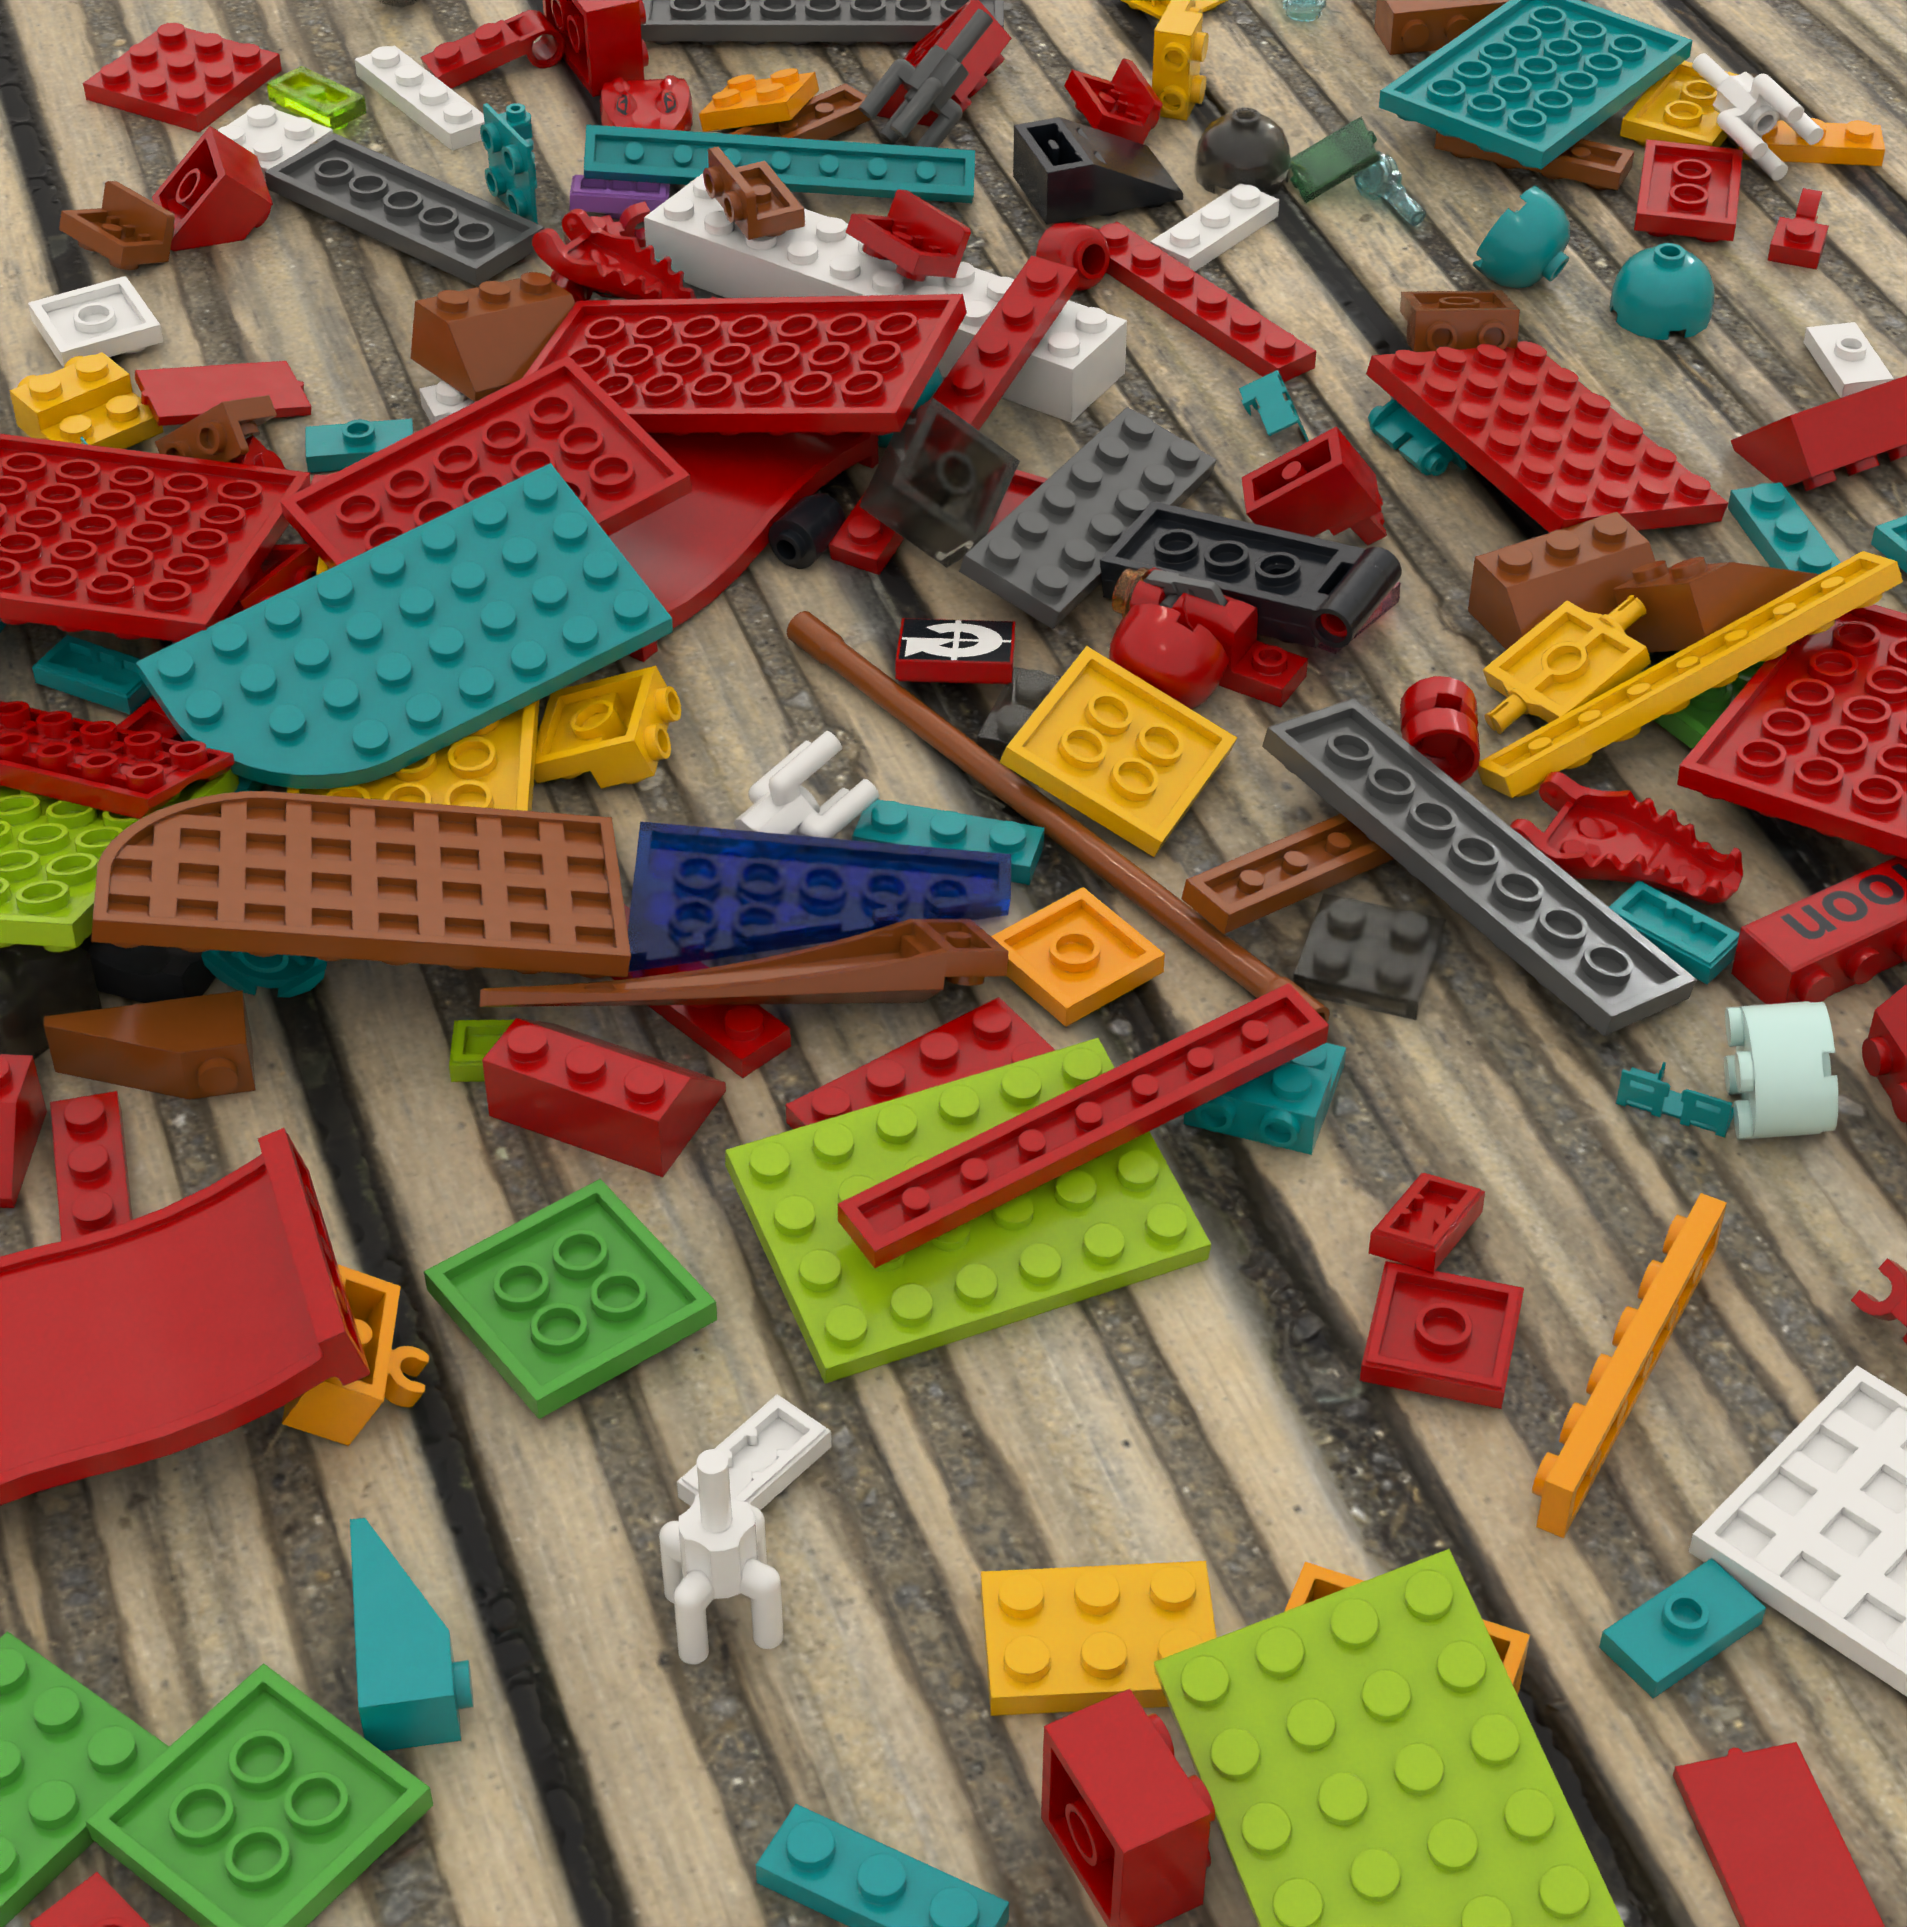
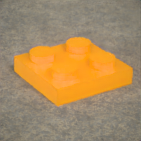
M789 68L777 71L770 75L771 78L755 80L753 74L740 75L727 81L728 85L721 92L714 94L712 101L699 113L703 132L792 120L819 91L815 72L799 74L798 69Z
M1084 887L991 936L1009 951L1007 977L1065 1027L1164 972L1165 953Z

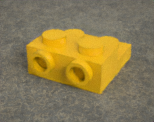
M1171 0L1154 30L1152 89L1162 102L1160 117L1187 121L1195 104H1202L1204 99L1206 76L1200 75V62H1204L1206 58L1209 35L1202 32L1203 13L1201 8H1195L1196 0Z
M103 352L84 357L75 356L67 361L64 368L50 374L29 375L22 379L16 388L9 390L17 426L31 438L81 444L80 437L83 436L88 445L126 449L164 432L163 426L157 425L148 405H143L141 398L133 392L130 374Z
M655 665L559 689L551 693L537 734L534 779L537 784L560 778L572 779L591 771L601 789L623 783L635 784L654 776L658 761L669 758L671 754V743L667 733L668 725L681 718V703L677 692L673 687H667Z

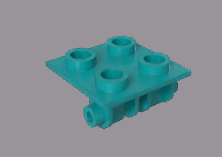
M488 103L483 104L485 124L481 125L480 134L483 145L488 152L489 168L485 169L487 187L494 197H498L509 208L510 212L538 224L535 197L537 178L534 163L535 154L532 152L534 142L531 139L533 137L531 114L526 111L523 104L519 103L508 105L506 112L500 114Z

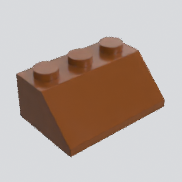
M527 272L522 274L521 278L503 282L486 281L482 282L479 287L462 291H441L435 297L415 301L410 359L474 402L523 378L572 309L575 301L571 293L552 282L548 275L538 272Z
M1614 512L1475 556L1468 612L1506 650L1567 600L1586 612L1608 615L1618 606L1613 589L1634 579L1632 571L1635 568L1655 562L1650 542L1618 512Z

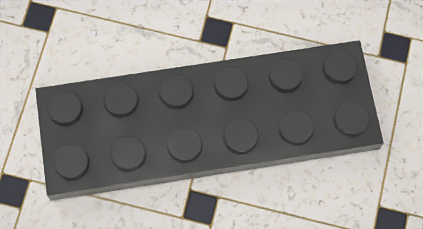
M336 133L265 171L268 190L476 286L482 282L489 281L496 274L534 252L532 238L536 233L545 229L544 226Z
M1126 407L964 555L959 572L1054 629L1102 582L1100 559L1152 501L1179 507L1211 476L1217 460L1201 451L1192 442L1183 440L1157 425L1148 416Z

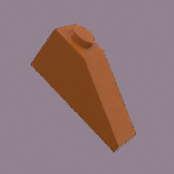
M243 990L44 1016V1029L54 1069L57 1073L189 1100L256 1091L252 1036Z

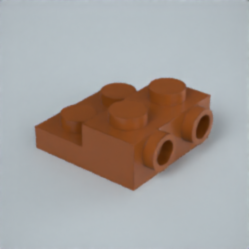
M1502 290L1401 292L1400 312L1407 320V343L1414 352L1436 351L1439 347L1471 349L1477 348L1480 344L1494 345L1502 350L1506 347L1516 349L1520 309Z

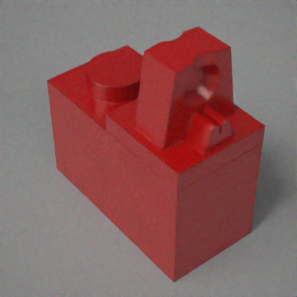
M1337 426L1241 477L1246 514L1254 524L1315 537L1326 530H1329L1335 536L1351 528L1367 546L1387 536L1386 529L1383 527L1385 520L1381 512V506L1384 504L1378 491L1376 474Z

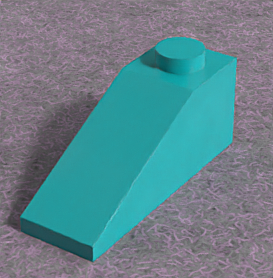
M366 1518L350 1519L358 1710L364 1738L381 1751L461 1741L459 1709L474 1707L469 1660L454 1662L448 1628Z

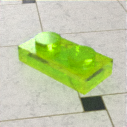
M300 66L267 83L270 101L304 118H308L314 123L333 130L344 128L350 121L367 113L365 96L304 66Z

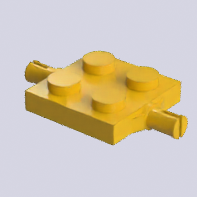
M1629 595L1624 602L1608 615L1586 612L1568 600L1565 601L1483 669L1488 686L1507 697L1494 709L1485 714V720L1493 731H1497L1498 734H1502L1506 728L1523 714L1538 716L1550 723L1639 674L1651 664L1647 647L1626 635L1624 631L1639 618L1646 615L1647 612L1644 604L1637 597L1634 598V595Z

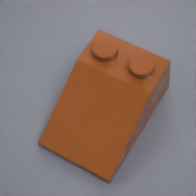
M1704 557L1684 560L1667 568L1666 561L1660 560L1635 568L1632 571L1634 579L1614 588L1613 593L1618 606L1629 595H1634V598L1637 597L1646 608V615L1639 618L1625 630L1629 637L1645 645L1648 652L1681 651L1820 574L1735 562L1706 564Z

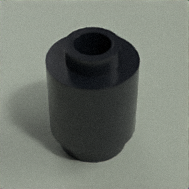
M826 494L807 495L801 498L770 527L768 538L772 551L780 561L790 567L805 569L811 566L829 549L828 544L845 521L844 511L834 498Z

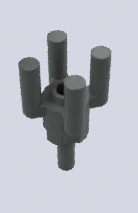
M978 9L947 50L937 45L931 47L916 68L905 59L895 60L858 107L865 116L874 120L901 84L908 91L904 96L905 100L879 132L881 137L887 142L894 145L899 137L905 139L923 115H927L931 110L939 116L915 146L938 148L961 119L963 114L962 108L951 97L969 75L961 62L993 22V19L986 12Z

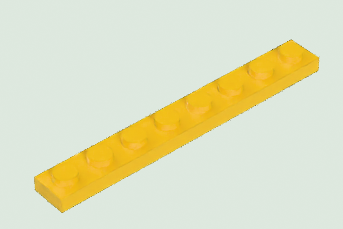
M1865 551L1852 556L1479 761L1477 770L1482 784L1510 798L1525 796L1537 791L1548 773L1573 769L1586 764L1592 758V754L1613 742H1621L1633 738L1640 733L1641 726L1661 715H1670L1685 709L1690 704V699L1710 688H1719L1734 682L1738 678L1739 672L1759 661H1768L1781 656L1786 652L1788 645L1804 636L1818 634L1830 629L1835 624V619L1851 610L1868 607L1881 600L1882 593L1903 582L1898 562Z

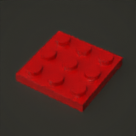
M166 23L159 26L157 31L140 43L131 46L126 53L112 63L103 66L99 72L83 82L86 100L201 132L282 71L279 53L261 49L255 44H243L228 40L216 33H203L189 29L180 23Z

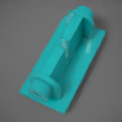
M1392 396L1391 400L1384 406H1376L1369 413L1368 422L1370 423V430L1394 450L1400 447L1399 452L1401 456L1426 476L1431 474L1439 476L1445 472L1450 461L1462 470L1467 468L1465 460Z

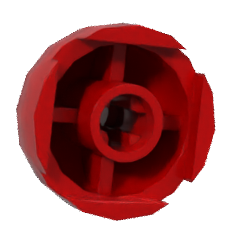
M1152 603L1134 605L1116 628L1110 643L1109 660L1191 710L1207 701L1222 680V675L1228 666L1229 659L1222 644L1209 630L1199 623L1193 632L1177 623L1181 613L1172 608Z

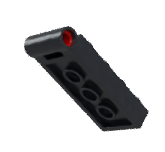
M1152 501L1100 559L1104 598L1125 602L1130 605L1135 586L1139 580L1144 582V579L1148 576V570L1154 567L1163 571L1179 573L1183 577L1217 583L1223 595L1257 607V634L1279 639L1285 643H1296L1316 648L1320 642L1333 648L1347 646L1399 581L1402 574L1398 559L1390 551L1381 547L1360 548Z

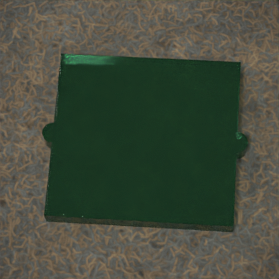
M1361 116L1288 159L1294 175L1290 181L1295 188L1299 189L1304 202L1307 203L1379 161L1380 157L1374 145L1377 141L1373 131L1368 130Z

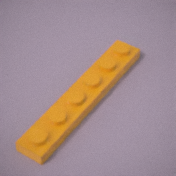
M1700 1193L1687 1218L1677 1214L1673 1219L1663 1245V1253L1667 1254L1663 1263L1654 1259L1649 1263L1638 1292V1299L1642 1300L1639 1308L1635 1309L1627 1306L1624 1309L1612 1341V1345L1617 1347L1613 1356L1601 1353L1598 1357L1587 1384L1586 1393L1591 1396L1586 1406L1575 1402L1568 1412L1560 1434L1559 1442L1564 1444L1559 1456L1547 1452L1539 1466L1532 1487V1493L1542 1497L1537 1528L1564 1538L1717 1249L1727 1202Z

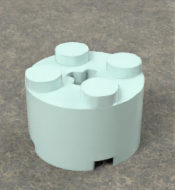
M1803 1001L1726 1007L1725 1025L1729 1047L1736 1046L1735 1055L1724 1057L1726 1090L1728 1095L1741 1094L1742 1099L1734 1101L1733 1107L1737 1139L1813 1135L1825 1131H1834L1838 1119L1837 1075H1831L1829 1053H1835L1831 1022L1825 1003Z

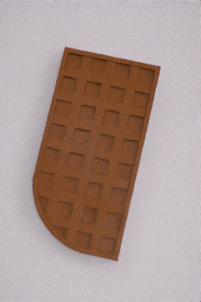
M242 791L210 795L176 803L139 819L110 842L103 851L97 865L91 942L111 943L122 948H134L144 945L174 947L188 952H205L208 950L248 952L259 957H270L280 954L311 956L324 961H339L342 959L382 961L394 966L417 963L447 965L458 970H470L477 967L508 969L522 974H537L540 972L578 974L591 979L603 978L605 976L628 977L631 953L612 817L273 791Z

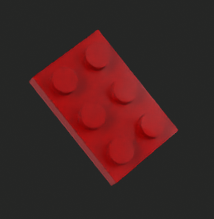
M1646 139L1634 231L1647 232L1657 237L1669 235L1695 237L1704 242L1733 241L1737 221L1743 150Z

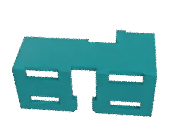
M1278 370L1239 388L1245 410L1251 416L1250 405H1253L1254 409L1259 412L1269 436L1298 423L1306 442L1309 441L1291 396ZM1284 393L1286 394V396H1287V398H1288L1287 401H1285V399H1284V396H1283Z
M1663 1062L1659 1073L1656 1074L1634 1067L1630 1071L1622 1070L1616 1104L1624 1107L1629 1105L1651 1112V1115L1657 1117L1666 1114L1679 1118L1682 1125L1697 1126L1713 1131L1715 1135L1725 1138L1734 1116L1732 1102L1689 1089L1683 1090L1682 1093L1670 1090L1671 1086L1662 1081L1666 1062Z

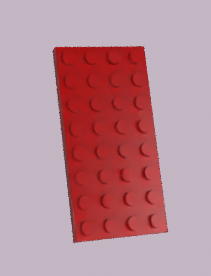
M963 294L577 301L523 378L569 355L647 433H670L682 436L690 433L719 432L722 435L731 436L741 432H769L772 435L779 436L791 432H820L823 435H836L842 432H871L874 435H887L893 432H901L967 314Z

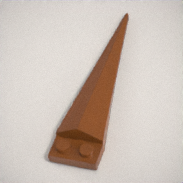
M908 919L859 935L801 950L700 970L602 982L480 989L479 1007L924 1003L944 990L945 977L948 982L953 984L974 986L983 984L985 977L1007 976L1009 951L971 919Z

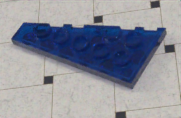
M640 821L628 925L631 953L628 972L832 942L908 919H971L973 921L1006 916L1009 912L1011 900V854Z

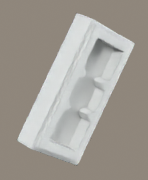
M1855 322L1806 328L1804 344L1840 398L1894 380Z
M778 1394L775 1395L715 1448L724 1452L728 1457L731 1497L749 1502L751 1506L762 1510L832 1447L831 1430ZM697 1464L677 1481L678 1498L690 1506L694 1502L695 1495L699 1494Z

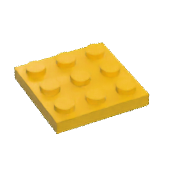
M1086 646L1006 746L1000 763L1147 854L1155 857L1229 755L1237 737Z

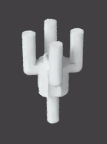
M1705 53L1700 54L1693 61V69L1717 91L1713 106L1719 113L1717 117L1718 126L1774 181H1778L1786 175L1788 166L1768 148L1767 143L1762 140V135L1768 133L1777 121L1783 120L1809 145L1818 143L1823 137V129L1804 113V108L1767 74H1759L1755 78L1747 72L1731 76Z
M825 731L812 743L807 740L804 741L751 786L749 798L753 805L734 821L739 841L693 879L695 888L702 896L707 899L712 897L756 858L760 859L768 867H775L797 847L804 846L809 842L817 846L826 844L880 797L876 787L869 780L863 779L850 791L846 788H841L819 807L814 796L805 787L801 786L804 781L842 750V745L834 734Z
M717 1449L706 1450L698 1456L699 1494L695 1495L691 1507L685 1513L679 1515V1521L667 1522L659 1533L664 1594L667 1600L674 1603L678 1653L683 1662L692 1665L703 1662L709 1654L706 1608L713 1599L730 1598L740 1593L751 1598L753 1640L760 1648H775L781 1644L784 1637L781 1580L779 1573L773 1567L767 1565L764 1515L757 1507L751 1506L749 1502L731 1497L728 1457L724 1452Z

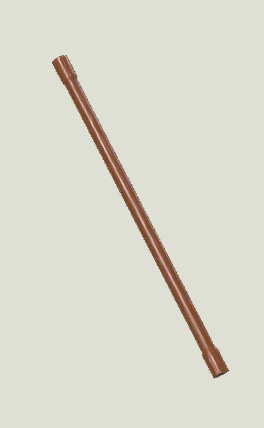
M803 611L792 618L787 627V637L820 664L828 665L1031 824L1044 827V834L1253 996L1259 998L1290 983L1314 1010L1328 1022L1330 1011L1326 1006L1289 978L1278 975L1228 935L1220 932L1194 909L847 645L838 633L812 613Z

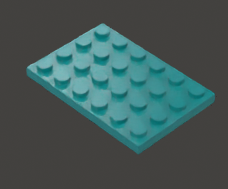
M1509 0L1380 90L1379 108L1397 114L1402 120L1415 121L1434 128L1444 136L1457 137L1476 144L1483 151L1496 152L1515 159L1525 167L1542 169L1687 60L1691 54L1693 40L1581 0Z

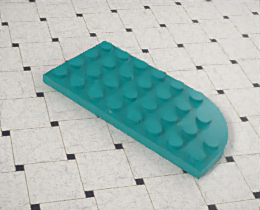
M549 463L208 627L207 630H201L137 661L136 665L140 678L185 742L200 741L205 743L207 748L233 753L235 763L231 770L234 774L274 786L297 789H328L368 783L389 776L672 633L673 624L670 614L554 466Z

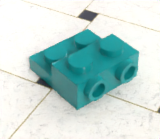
M1325 1043L1185 1113L1183 1124L1312 1155L1344 1068L1346 1047Z

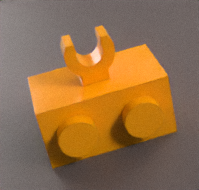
M338 1264L371 1374L345 1386L342 1385L337 1377L325 1380L285 1404L282 1424L349 1446L384 1402V1397L397 1406L413 1407L425 1392V1385L409 1380L403 1373L417 1377L428 1364L429 1355L413 1346H400L394 1350L392 1349L401 1286Z

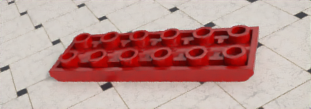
M0 701L1 786L141 819L160 809L190 783L196 780L210 782L227 773L235 763L233 753L207 748L206 744L200 741L180 742L162 738L161 734L156 731L136 732L118 728L111 721L92 722L74 718L67 711L48 712L30 708L29 704L23 701Z

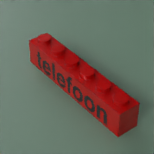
M1900 857L1892 858L1742 926L1731 974L1764 1004L1803 1001L1812 1003L1823 1002L1827 997L1855 984H1864L1876 974L1904 961L1907 962V859Z

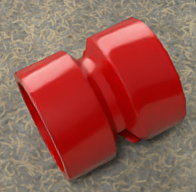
M1433 676L1419 680L1410 686L1401 698L1400 728L1402 738L1459 785L1472 777L1479 767L1480 760L1477 701L1473 691L1464 682L1451 677Z

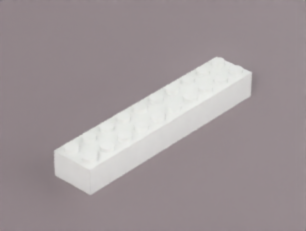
M703 174L644 217L646 247L649 245L654 247L655 259L661 261L666 256H669L672 259L671 269L675 273L678 271L684 272V283L725 298L963 294L967 314L937 365L943 377L948 375L1014 281L1010 277H1000L974 268L966 262L960 263L955 278L926 276L925 281L922 282L908 279L895 271L897 265L892 261L881 260L863 252V243L845 233L848 224L844 220L827 217L804 209V227L788 230L780 236H763L748 240L735 222L730 223L728 221L724 208L716 198L712 199L709 197L705 188ZM1068 300L1002 398L1072 423L1125 374L1127 320L1107 314L1100 308L1087 307Z

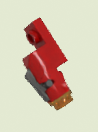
M1142 567L1137 571L1128 568L1119 577L1112 596V609L1114 612L1122 614L1123 619L1134 605L1152 603L1180 612L1181 615L1177 623L1187 627L1192 632L1199 623L1213 634L1222 644L1229 659L1228 666L1218 686L1281 708L1307 677L1308 658L1285 651L1278 646L1257 641V607L1223 595L1217 583L1183 577L1179 573L1163 571L1154 567L1152 569Z

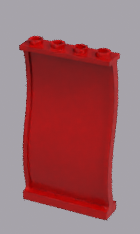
M719 432L690 433L682 436L670 433H648L690 475L692 492L608 537L670 614L673 628H675L714 601L745 571L769 543L768 534L770 527L801 498L813 495L842 471L857 463L872 469L879 464L878 435H874L871 432H842L836 435H823L820 432H791L779 436L772 435L769 432H741L731 436L722 435ZM657 640L628 656L645 662L658 651Z
M285 1128L258 1138L262 1152L258 1157L212 1185L165 1208L111 1228L0 1257V1506L39 1491L168 1456L224 1435L284 1406L331 1377L339 1378L342 1385L345 1386L371 1374L310 1172Z

